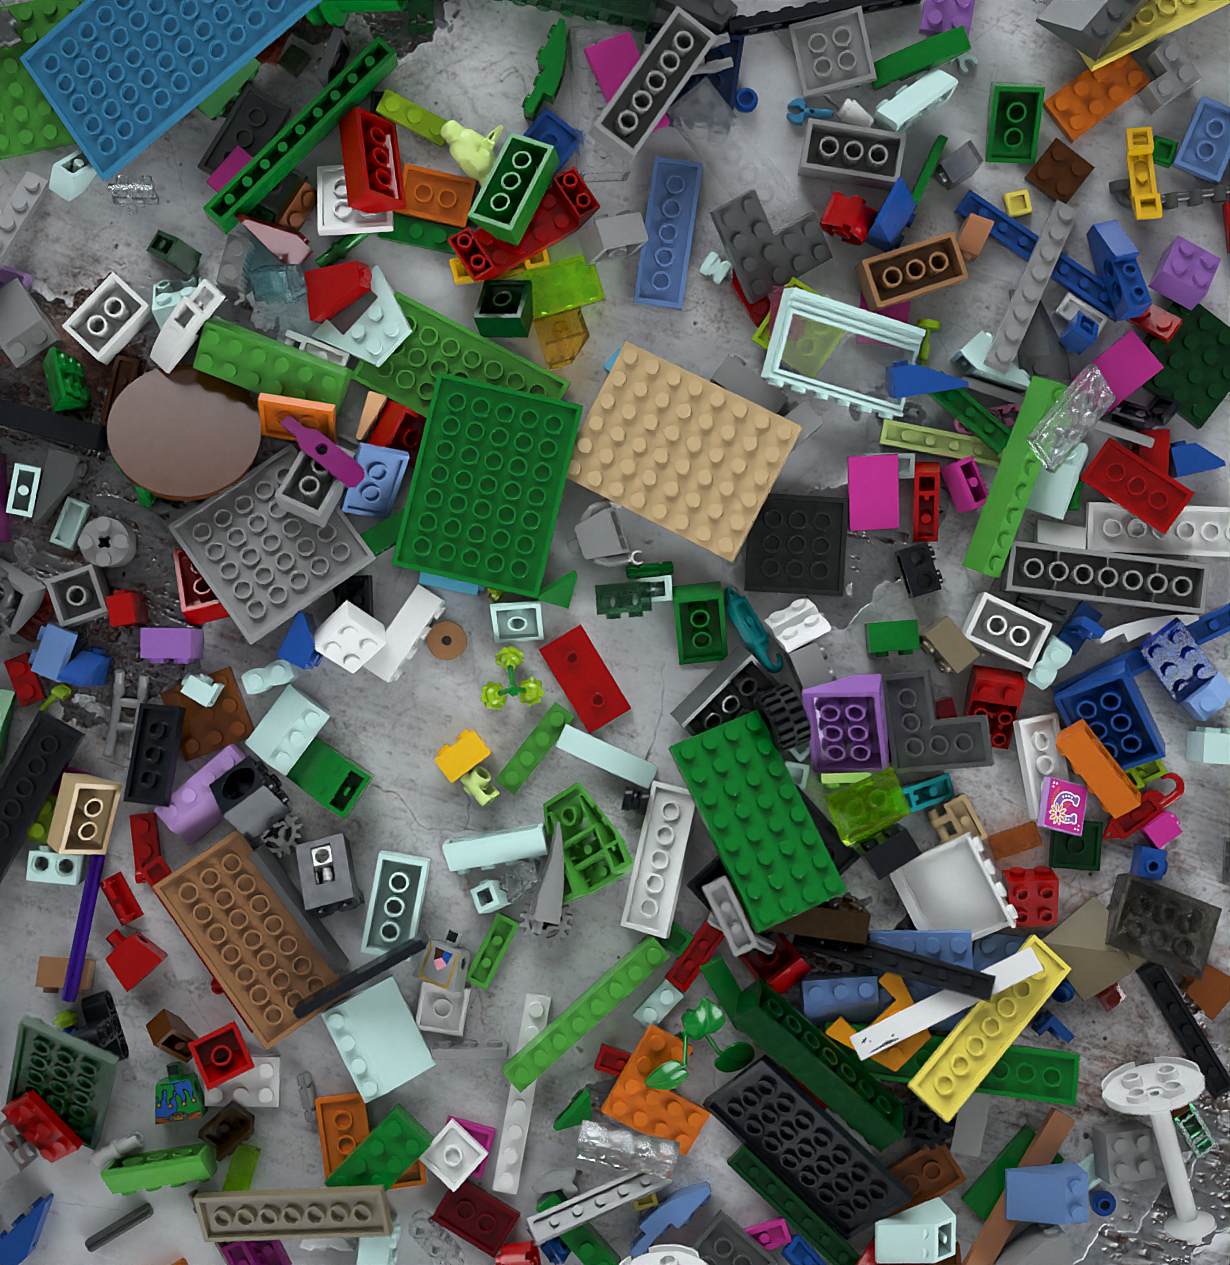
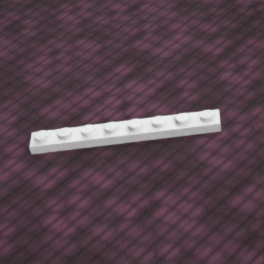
M527 993L516 1054L546 1027L551 997ZM537 1079L521 1093L511 1083L492 1189L494 1191L517 1195Z

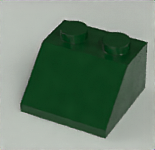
M531 280L484 281L473 316L481 336L528 338L533 321Z

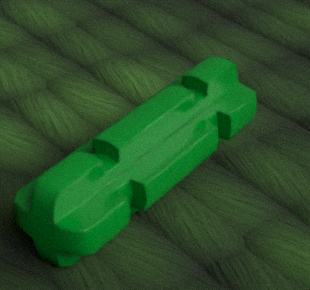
M672 561L662 562V564L657 562L640 564L639 567H636V565L626 567L627 579H637L638 576L645 578L660 576V574L671 575L674 573Z

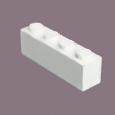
M418 584L385 632L387 643L363 666L387 683L393 679L397 681L404 671V668L401 666L405 660H411L417 652L418 648L415 647L420 638L424 640L432 629L429 626L434 618L438 620L446 608L443 606L445 600L421 584Z

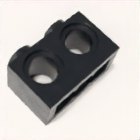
M927 542L895 552L909 599L942 589L940 584L943 583V578L940 570L935 569L933 560H936L935 552L932 546H928ZM914 551L922 555V561L919 565L911 560V555ZM922 574L929 578L927 588L919 585L918 580Z

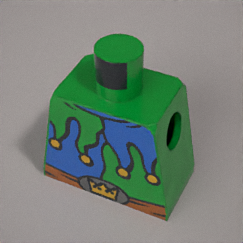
M180 1061L167 1064L168 1077L162 1078L156 1083L155 1125L203 1117L208 1112V1106H204L205 1097L197 1074L183 1075L182 1063Z

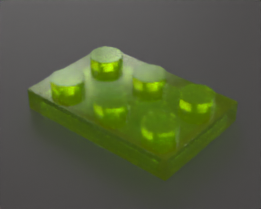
M584 254L521 272L523 280L532 281L533 316L535 321L605 301L596 265H587Z

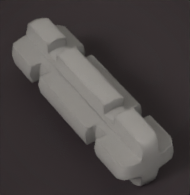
M304 1072L297 1076L298 1086H301L299 1092L303 1109H306L304 1116L307 1122L317 1120L316 1095L314 1085L310 1083L313 1082L310 1072Z

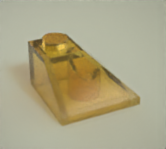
M580 307L533 320L548 371L572 364L590 337Z

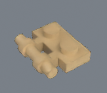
M961 793L942 803L941 805L945 813L940 816L935 808L926 812L930 818L929 824L932 829L937 831L941 839L939 841L940 844L970 831L974 838L978 836L981 841L988 837L965 793ZM949 821L956 831L952 835H949L944 826Z

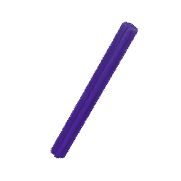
M90 854L61 997L64 1002L73 1003L77 1000L105 855Z

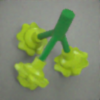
M515 646L502 647L501 651L495 654L496 665H500L503 669L508 670L510 684L508 688L502 689L501 683L495 684L489 681L486 686L481 687L482 696L480 700L485 703L486 709L500 710L501 706L506 705L505 697L507 693L511 696L519 694L520 702L526 703L528 707H531L534 703H540L541 696L545 694L542 689V682L536 680L535 677L531 676L528 680H522L520 682L521 687H518L515 683L514 669L524 662V657H522L524 652L517 650Z

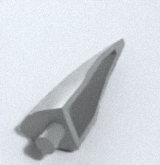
M560 822L555 824L547 860L532 895L528 919L533 920L531 932L541 934L543 922L560 925L564 893V850Z

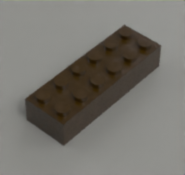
M727 878L749 927L754 929L730 878ZM843 895V898L834 897L765 930L866 944L871 914L857 897ZM710 905V911L712 912V914H713L715 920H716L717 923L719 924V922H718V920H717V918H716V916H715V914H714V912H713V910H712V907H711V905Z

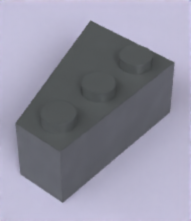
M649 0V6L661 8L670 12V15L678 5L708 30L721 33L726 30L728 20L737 15L738 6L731 0Z

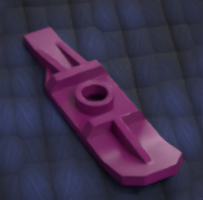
M290 415L280 423L298 440L300 449L335 476L347 488H355L365 478L364 468L318 430L303 427ZM321 448H325L327 453L319 455L318 451Z

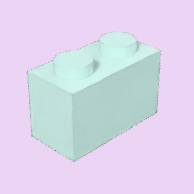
M15 463L6 513L32 517L41 467Z

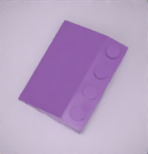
M881 674L853 675L802 690L803 705L811 728L809 745L813 773H888L890 746Z

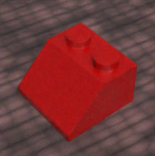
M388 400L367 444L406 451L410 456L407 465L415 468L427 418L404 405Z
M780 932L772 940L776 947L771 955L760 951L754 957L748 952L738 957L755 980L761 977L775 991L782 995L812 969L786 936Z
M235 1021L188 1043L207 1091L255 1068Z

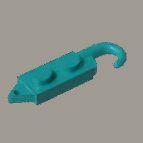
M730 587L724 589L727 605L724 608L742 636V639L749 650L752 649L758 661L768 672H780L783 668V658L780 653H776L777 665H773L765 652L769 648L770 642L768 638L770 637L745 595L741 597Z

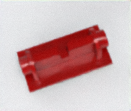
M121 871L100 882V887L121 926L144 915Z

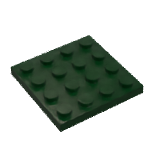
M1173 301L1166 311L1181 318L1182 325L1168 343L1151 334H1148L1142 341L1164 367L1145 382L1142 387L1153 396L1163 395L1179 400L1180 408L1176 413L1198 430L1230 392V327L1199 303L1192 310H1189Z

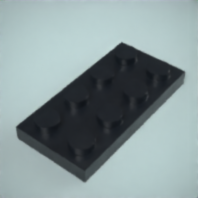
M140 703L123 798L124 802L163 807L170 806L186 708Z

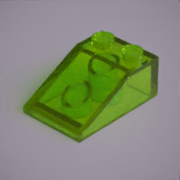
M893 767L824 797L841 842L849 848L872 839L912 813Z

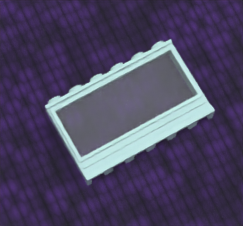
M795 287L785 288L761 377L769 379L768 384L783 387V384L791 386L790 390L796 393L805 394L806 391L812 392L813 398L825 401L828 398L835 399L834 404L849 407L852 404L857 406V411L871 414V411L878 412V417L892 420L893 417H903L904 413L902 411L906 397L897 399L889 397L885 367L893 366V361L908 360V363L915 364L922 337L925 336L926 330Z

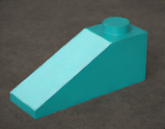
M949 773L899 785L874 794L881 818H899L955 797Z

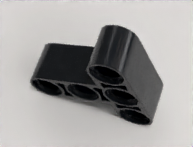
M105 990L82 998L81 1008L86 1025L75 1031L72 1036L80 1040H86L91 1045L102 1050L112 1052L115 1056L119 1057V1061L128 1059V1045L110 992Z

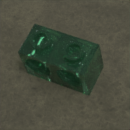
M650 581L595 585L597 615H606V619H620L623 613H628L629 618L644 617L643 612L652 611ZM634 594H636L638 598L636 605H634L632 601ZM612 596L615 599V605L613 607L610 604V599Z

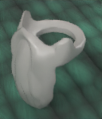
M571 1166L551 1170L534 1182L532 1190L535 1193L543 1194L563 1189L568 1200L580 1195L577 1179L583 1172Z

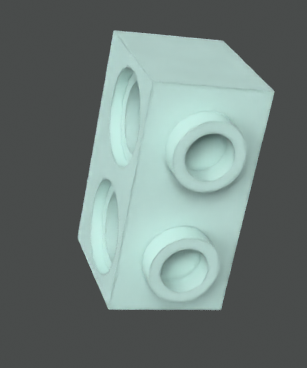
M40 844L38 848L29 850L26 880L68 885L80 884L84 882L86 854H58L50 845ZM42 857L48 860L47 869L41 865ZM66 859L73 863L72 871L65 867Z

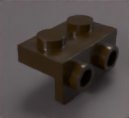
M232 1100L199 1130L198 1138L217 1150L216 1160L221 1162L226 1156L232 1155L238 1145L243 1141L249 1140L253 1135L255 1116Z

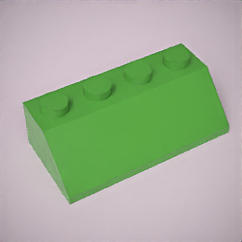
M203 1142L125 1155L120 1159L114 1158L100 1173L101 1178L112 1194L122 1193L123 1196H127L141 1189L151 1192L159 1190L165 1185H171L172 1188H176L190 1181H195L196 1184L208 1182L216 1173L217 1165L214 1148Z

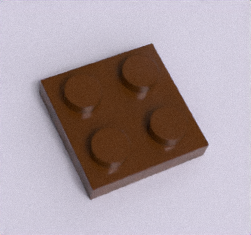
M1055 138L1024 179L1053 202L1059 200L1067 204L1095 167L1058 138Z

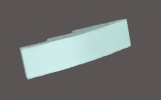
M568 724L565 725L556 744V747L646 789H649L658 770V766Z

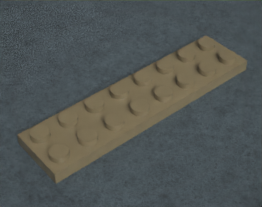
M384 1185L198 1192L193 1198L204 1242L391 1236L394 1231Z

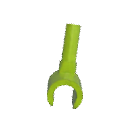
M64 684L55 686L49 698L39 709L45 711L57 698L64 701L71 693V689Z

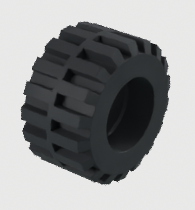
M788 684L779 685L756 696V710H758L761 719L764 720L771 734L770 738L774 747L780 753L810 741L811 728L807 713L800 698Z

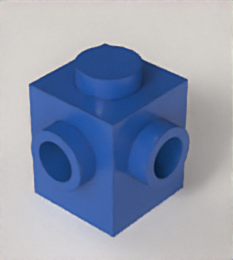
M1135 844L1130 873L1138 876L1137 880L1153 883V879L1162 880L1168 867L1166 860L1167 851Z

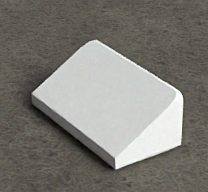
M1037 519L1033 543L1086 549L1085 527Z

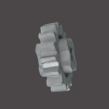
M289 813L285 816V820L278 821L262 835L255 838L256 842L252 846L257 847L264 842L274 856L277 852L279 858L284 856V850L288 854L292 853L293 849L291 846L299 845L300 843L296 839L302 838L304 835L298 832V829L304 826L296 822L300 815L292 816ZM284 825V827L280 829L278 834L271 835L270 837L268 836L272 833L275 827H280ZM289 827L292 828L291 838L288 837ZM267 842H275L280 847H273L267 844Z
M525 903L524 908L527 912L520 913V917L525 920L520 922L519 926L526 927L522 935L531 936L529 943L537 940L539 948H541L543 942L547 943L548 948H551L552 941L560 945V937H568L569 934L565 929H572V924L567 921L573 919V914H566L570 908L569 905L562 906L560 925L548 923L547 926H542L541 934L531 932L530 922L533 924V920L528 919L531 905ZM560 929L556 934L547 936V933L551 930Z

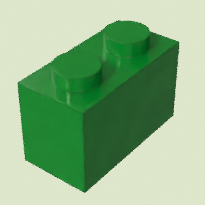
M918 619L864 624L867 653H874V657L889 656L888 651H898V655L913 654V649H920Z

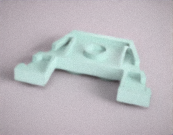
M376 265L371 270L372 280L370 282L371 290L378 298L344 335L326 319L312 336L320 342L329 344L336 349L380 367L407 338L412 329L396 301L394 292L388 284L383 270Z

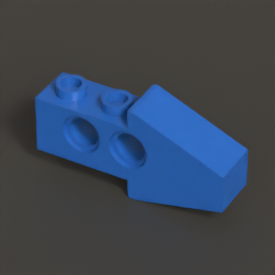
M1117 220L1093 224L1086 233L1096 276L1104 281L1118 321L1142 316L1153 302L1136 260L1140 254L1138 249Z

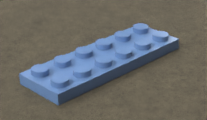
M657 156L654 158L644 225L649 240L641 247L634 304L682 311L703 163Z

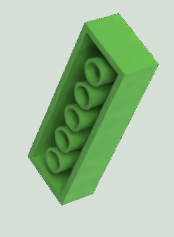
M218 317L205 321L193 368L259 394L266 393L334 404L336 418L340 416L353 374V370Z

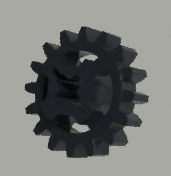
M918 1096L917 1101L914 1098L908 1099L910 1106L904 1105L903 1109L906 1112L903 1114V1129L907 1131L903 1136L904 1139L911 1137V1146L920 1143V1150H925L927 1145L930 1150L936 1149V1144L940 1147L945 1145L942 1138L950 1139L951 1135L947 1130L954 1129V1126L949 1124V1122H945L934 1111H928L922 1105L927 1104ZM912 1115H913V1117H914V1119H913V1125H912V1123H911ZM933 1116L928 1122V1126L920 1127L923 1125L925 1118ZM940 1119H941V1129L939 1128V1120H940ZM924 1133L931 1139L922 1138L918 1134Z

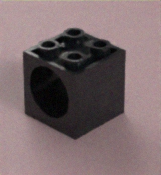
M249 755L209 786L222 816L248 840L253 841L291 813V810L287 803L290 799L280 789L282 783L274 773L270 775L267 767L261 760L256 762Z

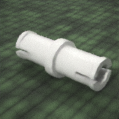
M136 1131L122 1139L116 1138L109 1145L92 1151L93 1163L96 1166H100L114 1158L120 1159L125 1156V1153L142 1147L144 1140L141 1133Z

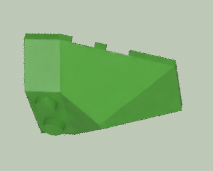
M580 782L575 783L543 804L546 835H550V842L556 822H560L564 850L563 904L596 893L631 873L634 863L624 839Z

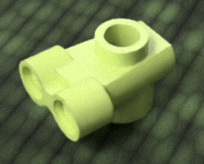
M476 766L474 769L466 772L460 779L464 784V791L469 795H474L482 807L493 803L501 794L494 786L488 783L491 780V775L483 767Z

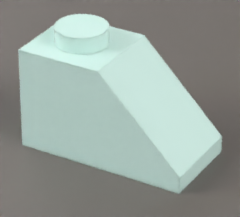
M81 149L53 164L49 189L67 201H71L84 193L97 174Z

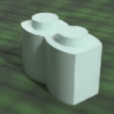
M1055 635L1050 636L1045 640L1033 668L1025 669V677L1040 689L1047 688L1054 681L1057 670L1069 661L1072 649Z
M281 659L271 662L265 668L251 669L243 674L241 678L247 694H259L270 691L276 685H286L294 682L299 677V673L295 665Z

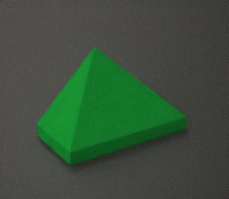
M574 570L540 589L539 598L535 600L569 609L578 577L576 571Z
M586 1084L554 1120L553 1128L556 1131L592 1122L591 1090L589 1085Z

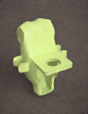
M454 120L446 122L442 126L440 133L450 146V154L459 164L458 167L472 179L478 180L482 188L497 159L493 149L504 126L500 124L484 138L475 131L464 128Z

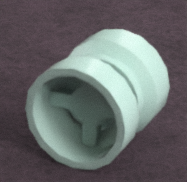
M712 251L702 264L699 272L705 276L713 275V282L720 285L731 270L732 264L727 260L721 262L719 255Z

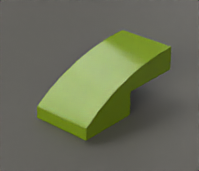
M1160 758L1124 770V772L1139 790L1145 787L1146 783L1167 774L1168 770Z

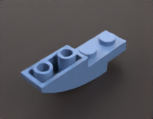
M705 1181L684 1187L660 1200L659 1205L651 1207L639 1219V1228L642 1231L630 1243V1254L637 1258L642 1254L649 1253L648 1247L654 1245L653 1241L658 1236L662 1237L667 1233L671 1226L670 1222L677 1229L682 1224L687 1225L694 1217L693 1212L698 1206L703 1207L711 1198L710 1184Z

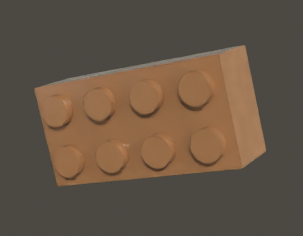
M954 231L861 260L854 267L868 310L872 313L960 285L969 278Z

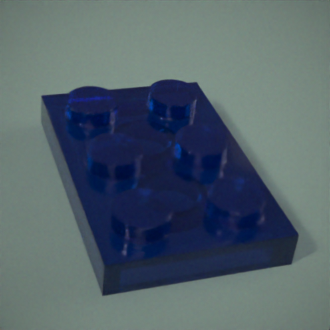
M1177 617L1137 647V650L1171 698L1178 704L1218 674L1183 622Z

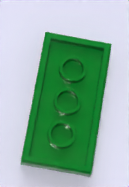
M1026 1124L961 1197V1200L984 1221L989 1217L1005 1189V1169L1017 1168L1036 1135ZM1057 1152L1051 1164H1060L1065 1159Z

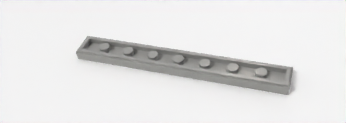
M964 375L961 376L962 380L968 381V388L1022 405L1025 395ZM1063 408L1060 416L1062 419L1152 448L1155 441L1153 437Z

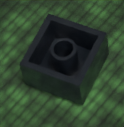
M893 822L887 824L880 829L882 833L874 838L872 835L866 837L859 843L861 846L856 848L871 874L878 880H881L922 854L907 828L899 823L895 825Z

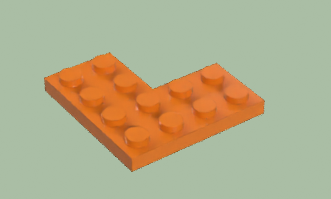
M650 1023L602 1105L601 1111L686 1156L711 1113L705 1107L672 1090H658L644 1085L647 1077L662 1064L672 1060H677L681 1064L683 1060V1040ZM689 1043L687 1060L694 1049V1047Z
M359 1091L315 1098L326 1179L334 1168L371 1131L367 1103H364ZM417 1159L388 1190L427 1184L426 1165Z

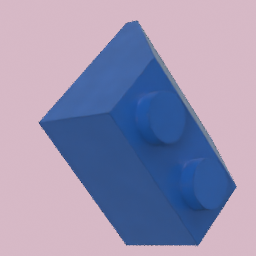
M298 611L277 654V657L301 669L318 667L324 656L315 650L313 631L317 629L313 614Z

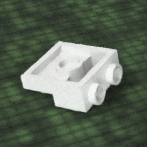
M807 597L792 602L786 609L776 611L764 620L770 636L787 653L832 630L829 622L819 614L815 604Z

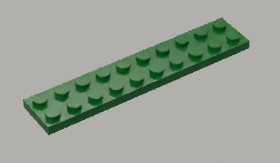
M825 1021V1030L835 1021ZM849 1023L857 1032H860L869 1026L863 1024ZM824 1032L829 1039L873 1078L910 1083L947 1037L946 1035L931 1034V1038L895 1072L869 1057L861 1061L856 1050L833 1039ZM1011 1044L973 1092L1076 1106L1080 1054Z

